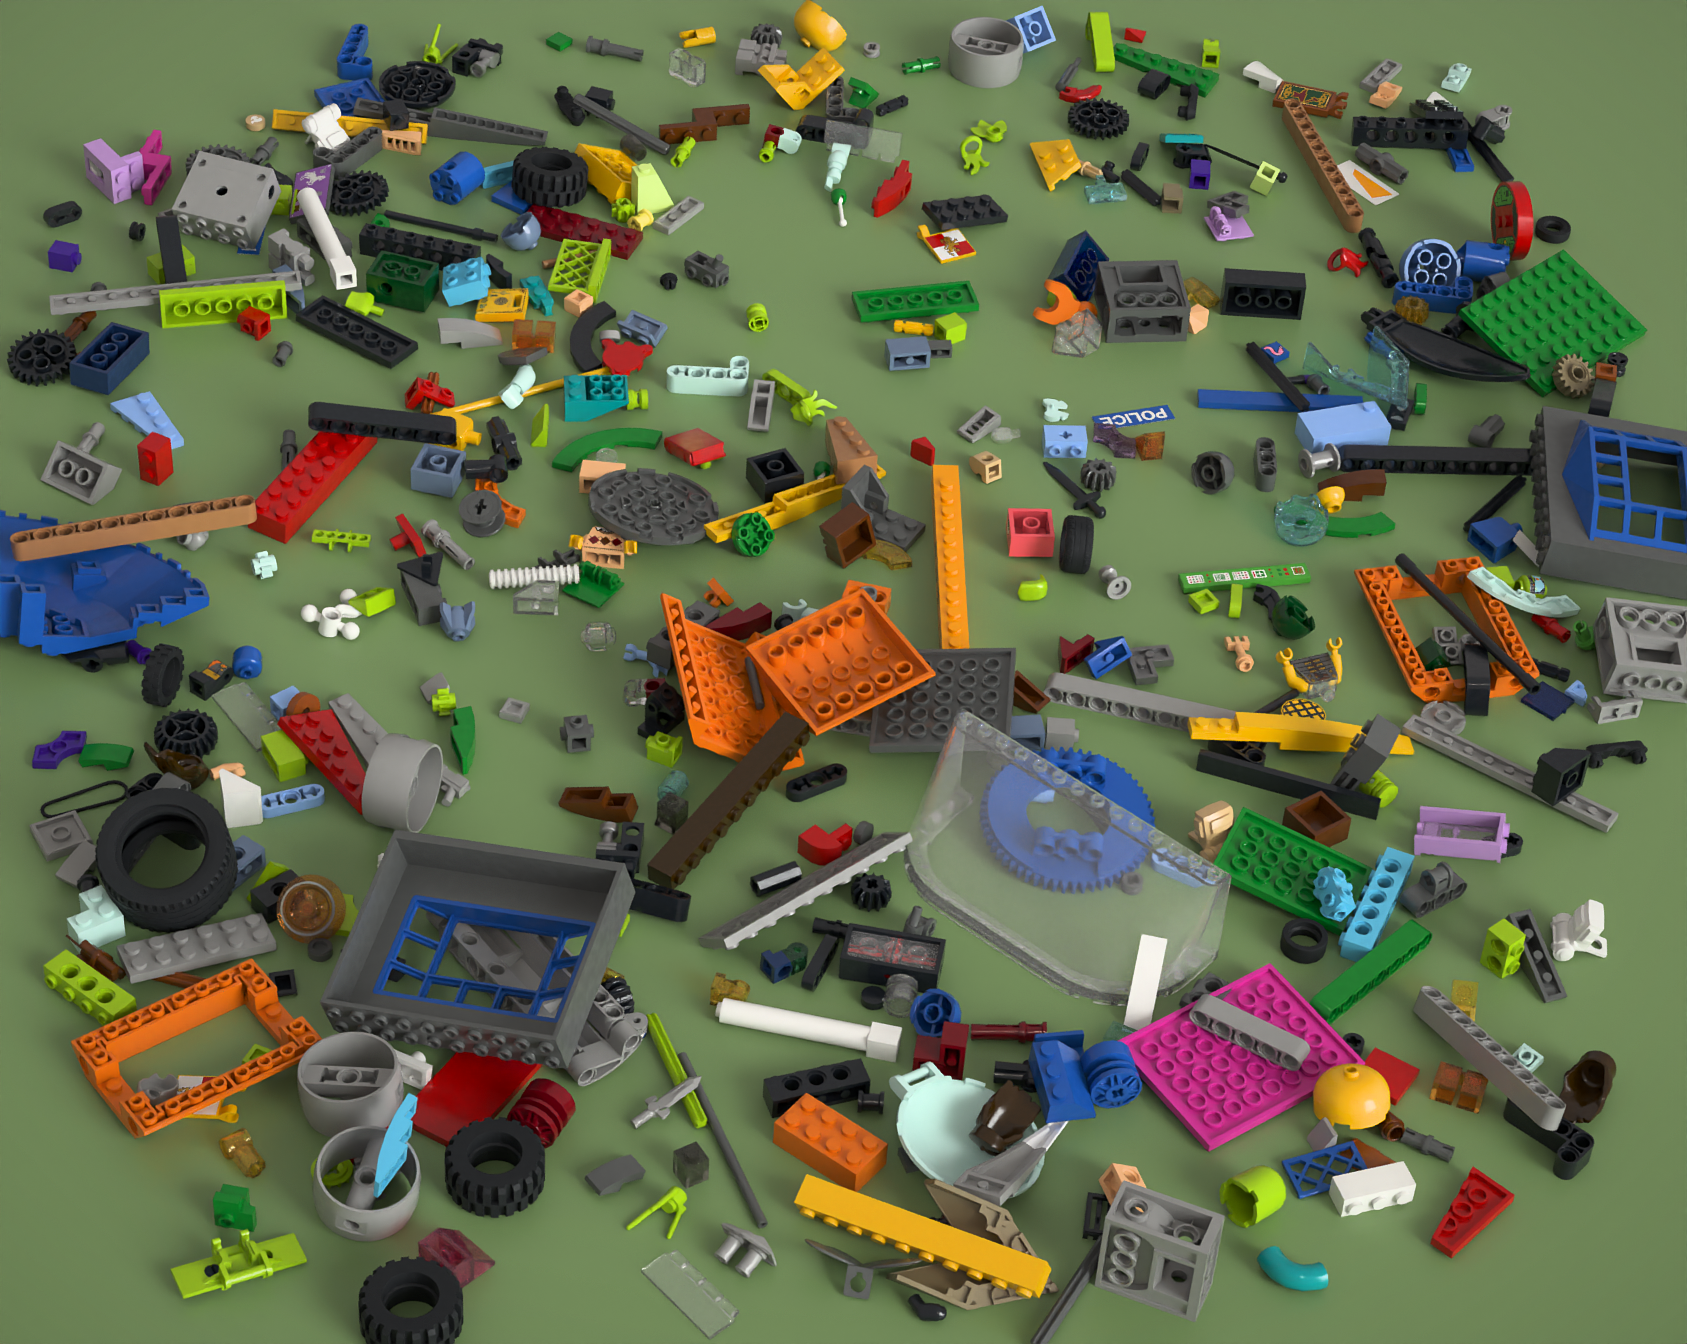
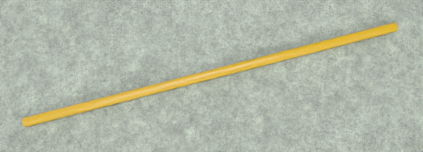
M604 367L578 375H610L609 368ZM564 378L532 386L522 397L564 387ZM498 395L449 408V410L463 414L501 404L504 401ZM441 411L434 412V413H430V414L439 415V414L441 413Z

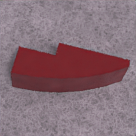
M761 602L744 612L737 607L704 627L740 641L750 638L754 632L762 633L770 629L772 625V611Z

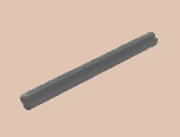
M577 94L574 97L573 102L577 106L661 154L666 155L669 153L671 146L581 94Z
M1102 1235L1098 1237L1030 1341L1031 1344H1048L1098 1267Z

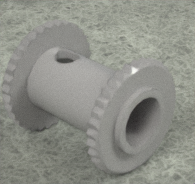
M1327 443L1324 451L1311 454L1306 449L1301 450L1298 456V463L1303 475L1306 478H1312L1315 470L1329 467L1332 472L1338 471L1341 459L1336 446L1332 443Z

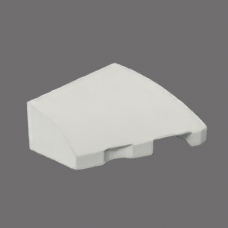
M1258 61L1250 63L1243 70L1244 76L1259 81L1258 88L1272 93L1278 91L1283 81L1282 78Z

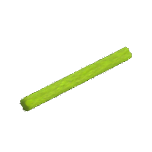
M656 1013L647 1014L648 1030L676 1087L688 1077ZM692 1090L681 1100L694 1127L699 1129L707 1125V1117L694 1090Z

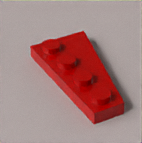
M1473 1166L1466 1181L1463 1182L1458 1195L1452 1201L1450 1209L1444 1215L1433 1234L1430 1244L1452 1259L1513 1202L1515 1195Z

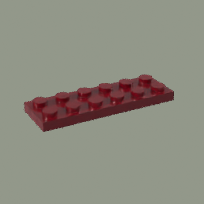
M533 203L527 211L531 212L540 223V237L563 242V239L599 244H602L603 238L611 239V256L625 260L629 259L643 239V232L566 212L561 209L537 206Z

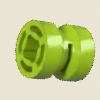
M754 303L747 308L746 315L750 329L755 332L765 330L769 325L765 306Z
M628 389L629 404L626 405V410H634L635 408H640L641 410L648 409L647 389H640L639 391Z

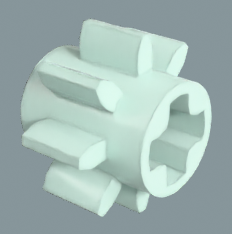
M267 551L256 553L255 559H251L253 574L260 575L261 579L273 576L272 572L277 571L274 555H268Z

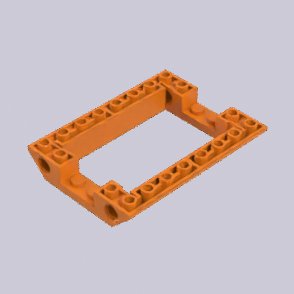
M1479 556L1437 561L1435 574L1426 576L1444 594L1462 593L1479 628L1526 673H1529L1536 679L1540 672L1503 602L1467 578L1470 571L1484 567ZM1396 565L1354 570L1356 579L1410 690L1427 704L1432 701H1438L1437 703L1464 701L1465 679L1453 680L1447 668L1434 669V671L1425 670L1392 600L1430 595L1412 577H1402ZM1498 661L1489 663V698L1515 695L1524 688Z
M251 958L71 1041V1045L87 1080L136 1139L155 1132L298 1064L305 1052L315 1043L322 1040V1038L303 1016L294 1019L278 1001L277 986ZM244 1004L281 1046L156 1105L155 1109L151 1106L150 1099L143 1091L134 1093L120 1075L118 1064Z

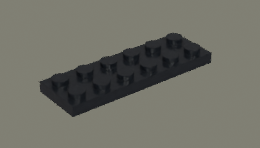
M323 295L296 314L297 322L390 369L418 350V342Z

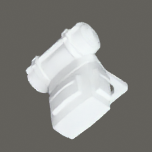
M337 104L327 105L302 120V127L309 134L305 140L306 145L313 141L315 148L326 147L337 151L350 141L348 135L336 121L341 117V111Z
M1589 899L1584 905H1581L1574 911L1573 916L1568 913H1559L1552 917V922L1550 923V928L1552 929L1551 949L1556 960L1567 961L1573 957L1574 951L1589 952L1602 958L1607 956V940L1599 936L1604 929L1603 904ZM1596 941L1601 949H1596L1591 944Z

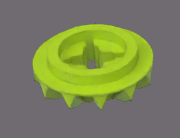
M317 1159L311 1165L312 1180ZM349 1159L329 1170L332 1172L334 1169H337V1174H325L322 1182L328 1189L335 1185L340 1188L342 1183H349L350 1176L353 1175V1165Z

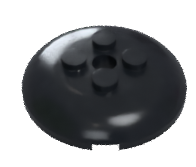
M426 61L406 62V65L400 67L394 65L385 70L379 78V90L386 100L402 99L407 108L415 110L430 109L443 104L453 95L456 88L455 77L449 74L447 68Z

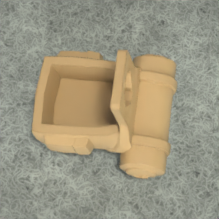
M1222 800L1196 811L1194 818L1195 830L1188 833V837L1199 843L1203 848L1199 853L1200 861L1204 867L1209 869L1212 867L1234 825L1233 809L1231 805Z

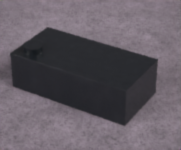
M1224 268L1220 295L1221 315L1301 320L1306 293L1305 273Z

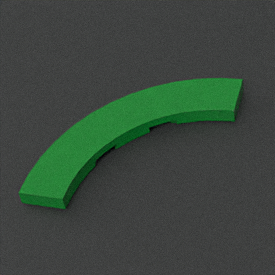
M616 428L592 433L572 442L561 450L552 461V467L573 472L589 454L595 451L599 453L613 449L616 445L655 450L662 439V431L645 428Z
M1292 499L1274 507V513L1293 525L1299 524L1307 527L1310 532L1332 537L1358 538V535L1366 534L1375 536L1394 530L1396 525L1395 522L1382 512L1360 518L1332 517L1308 510Z

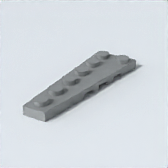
M347 693L329 701V709H332L341 728L345 731V735L349 741L353 742L356 752L362 756L368 769L377 745L388 733Z

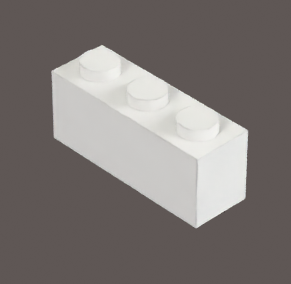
M1404 1161L1333 1176L1329 1195L1340 1216L1343 1217L1357 1215L1374 1209L1380 1210L1392 1205L1406 1204L1413 1200L1416 1183Z

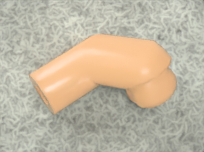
M239 762L224 763L209 769L212 780L220 778L219 770L222 768L241 778L246 774L243 769L244 765Z

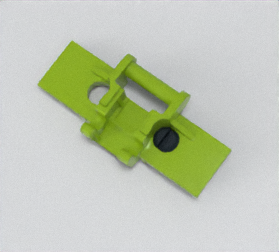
M245 1229L239 1231L238 1244L222 1249L220 1237L211 1239L212 1257L171 1268L170 1272L182 1298L185 1299L219 1288L222 1291L227 1290L233 1284L262 1276L263 1279L272 1276L273 1272L306 1263L307 1258L294 1233L255 1243V1241L249 1239V1231Z

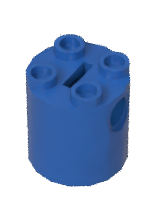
M466 151L455 154L429 175L433 197L437 201H443L449 205L458 204L483 184L485 180L483 165L473 154Z
M1466 240L1465 244L1456 251L1457 257L1460 258L1461 262L1460 276L1468 277L1472 281L1482 282L1485 276L1505 272L1506 266L1509 265L1510 247L1503 244Z

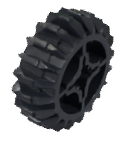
M189 708L186 711L179 709L176 713L170 711L169 716L163 715L162 720L157 721L154 731V743L159 752L170 749L184 755H196L201 759L203 755H210V751L215 749L218 740V729L213 718L207 716L206 712L200 713L198 709L195 711H190Z

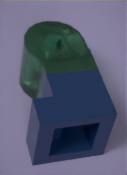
M795 942L788 945L787 949L785 948L774 954L767 950L761 953L760 970L773 984L786 979L806 968L808 948L802 943Z

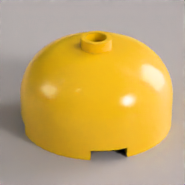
M806 0L798 8L794 16V27L802 38L801 42L808 48L812 46L817 50H821L823 47L827 51L836 50L846 40L847 34L833 17L821 11L822 7L810 0Z
M1347 1063L1334 1066L1326 1070L1318 1078L1314 1086V1114L1319 1120L1326 1117L1332 1126L1338 1123L1350 1125V1129L1372 1127L1384 1121L1387 1112L1390 1110V1090L1386 1080L1379 1072L1366 1065Z

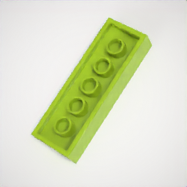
M285 280L159 290L162 328L237 322L238 315L249 306L270 314V320L287 318Z

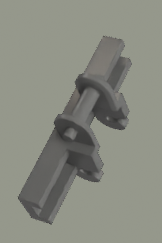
M573 549L563 554L560 551L554 550L553 556L555 560L548 562L542 559V557H538L539 565L535 566V568L539 569V566H542V568H546V566L553 568V565H556V567H560V565L567 567L569 564L580 561V555H576Z

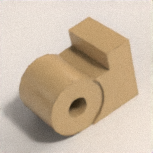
M984 451L969 458L972 471L975 474L979 473L984 483L988 484L1002 478L1001 459L992 453Z

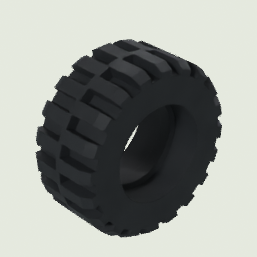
M533 147L530 150L526 149L520 152L515 157L511 186L516 196L526 200L527 203H534L537 206H547L549 208L569 207L579 203L586 195L588 165L581 156L578 157L576 153H570L565 149Z
M487 1117L481 1122L475 1120L469 1123V1127L464 1126L458 1130L457 1135L452 1136L449 1145L446 1147L444 1160L446 1189L448 1194L452 1196V1200L459 1206L462 1204V1209L469 1213L474 1211L475 1215L484 1217V1215H491V1218H499V1215L508 1217L514 1215V1212L517 1210L521 1212L528 1208V1203L530 1205L533 1204L544 1188V1146L541 1144L539 1136L533 1134V1130L528 1126H521L519 1121L514 1119L512 1122L507 1121L505 1117H499V1119ZM494 1160L505 1161L515 1166L512 1170L501 1174H487L475 1169L481 1163Z
M409 1256L401 1257V1260L396 1262L393 1259L386 1262L385 1267L379 1266L373 1271V1276L369 1275L363 1282L364 1286L360 1288L358 1301L359 1324L361 1334L366 1338L367 1344H454L455 1339L459 1337L464 1318L462 1288L457 1277L452 1275V1271L445 1266L441 1268L439 1262L432 1259L430 1262L425 1261L424 1257L409 1259ZM406 1301H419L433 1307L427 1314L415 1318L399 1317L389 1311L397 1304Z

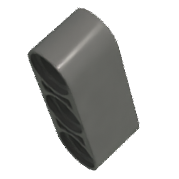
M1261 437L1256 440L1253 458L1255 486L1261 492H1271L1274 490L1277 475L1275 443L1270 438Z

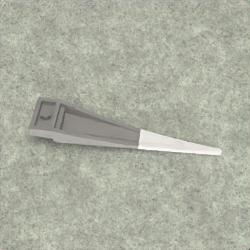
M1068 1121L1046 1124L1005 1152L967 1169L953 1183V1186L997 1206H1001L1008 1198L1016 1194Z

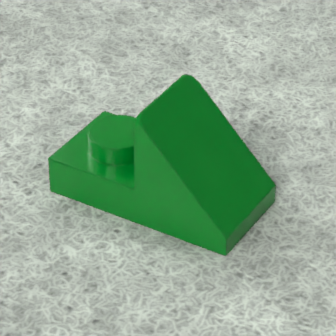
M853 77L850 78L848 84L853 88V92L849 99V104L859 108H866L878 97L879 93L868 83Z

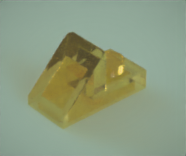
M1453 979L1450 1000L1475 1021L1479 982Z

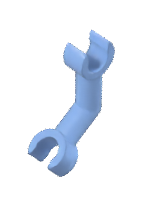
M633 644L626 645L625 650L632 652V654L625 652L623 657L625 660L641 659L648 661L646 651L638 650ZM648 661L653 668L652 674L658 678L659 671L667 676L668 669Z

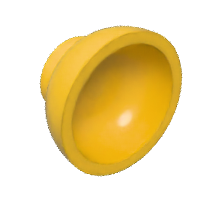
M1328 487L1319 491L1314 496V500L1320 508L1325 509L1326 513H1336L1342 508L1341 504L1344 501L1345 492L1342 487Z

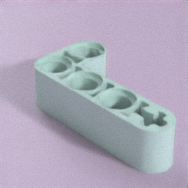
M735 356L730 361V368L670 366L667 369L666 388L671 393L744 396L748 391L749 360L744 356Z

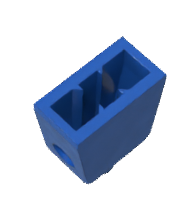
M1495 517L1472 523L1467 541L1494 564L1516 550L1517 545L1513 538L1519 529L1522 532L1523 529L1519 523L1510 525L1502 517Z

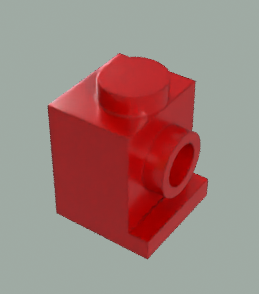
M249 306L237 317V323L240 324L241 331L254 336L256 341L261 340L271 331L270 314Z

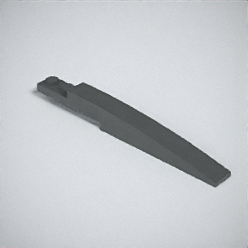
M358 97L353 114L364 118L384 120L383 103ZM434 107L433 113L407 108L409 111V122L428 124L427 136L511 145H545L548 131Z

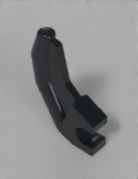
M1257 584L1253 600L1268 608V619L1272 622L1271 614L1273 608L1281 598L1274 589Z

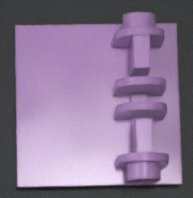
M1213 206L1210 209L1209 216L1204 217L1216 241L1254 237L1243 216L1237 219L1230 218L1229 215L1221 214L1219 207Z

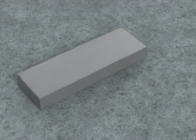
M1386 58L1360 82L1359 88L1373 94L1376 93L1380 84L1385 81L1389 82L1402 70V64Z
M687 196L653 222V229L670 235L703 210L704 203Z

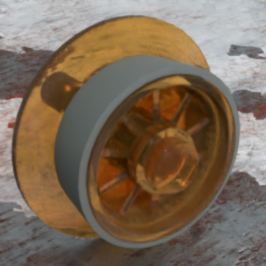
M310 874L295 878L284 887L277 901V918L281 928L292 939L306 944L317 938H331L342 926L346 914V903L341 890L334 882L320 875Z

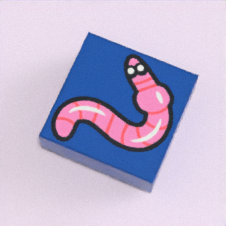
M1277 341L1261 348L1274 364L1289 358L1290 352Z

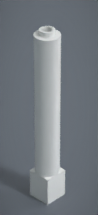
M313 188L300 190L297 200L330 268V276L336 289L356 287V268L350 256H346L316 191Z
M724 998L723 1002H718L715 1016L719 1017L720 1023L866 1051V1057L896 1062L901 1044L902 1027L872 1022L870 1027Z

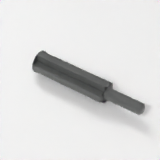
M1077 57L1074 63L1068 66L1055 86L1057 91H1065V88L1078 71V65L1081 62L1080 57Z

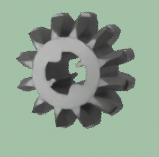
M759 24L753 28L751 40L757 41V44L760 45L763 43L771 45L776 43L779 48L782 41V31H780L779 27H774V24Z
M1095 458L1094 461L1088 460L1081 468V483L1085 484V488H1092V492L1094 490H1099L1100 492L1103 489L1109 490L1116 482V467L1112 466V462H1105V459L1098 460Z

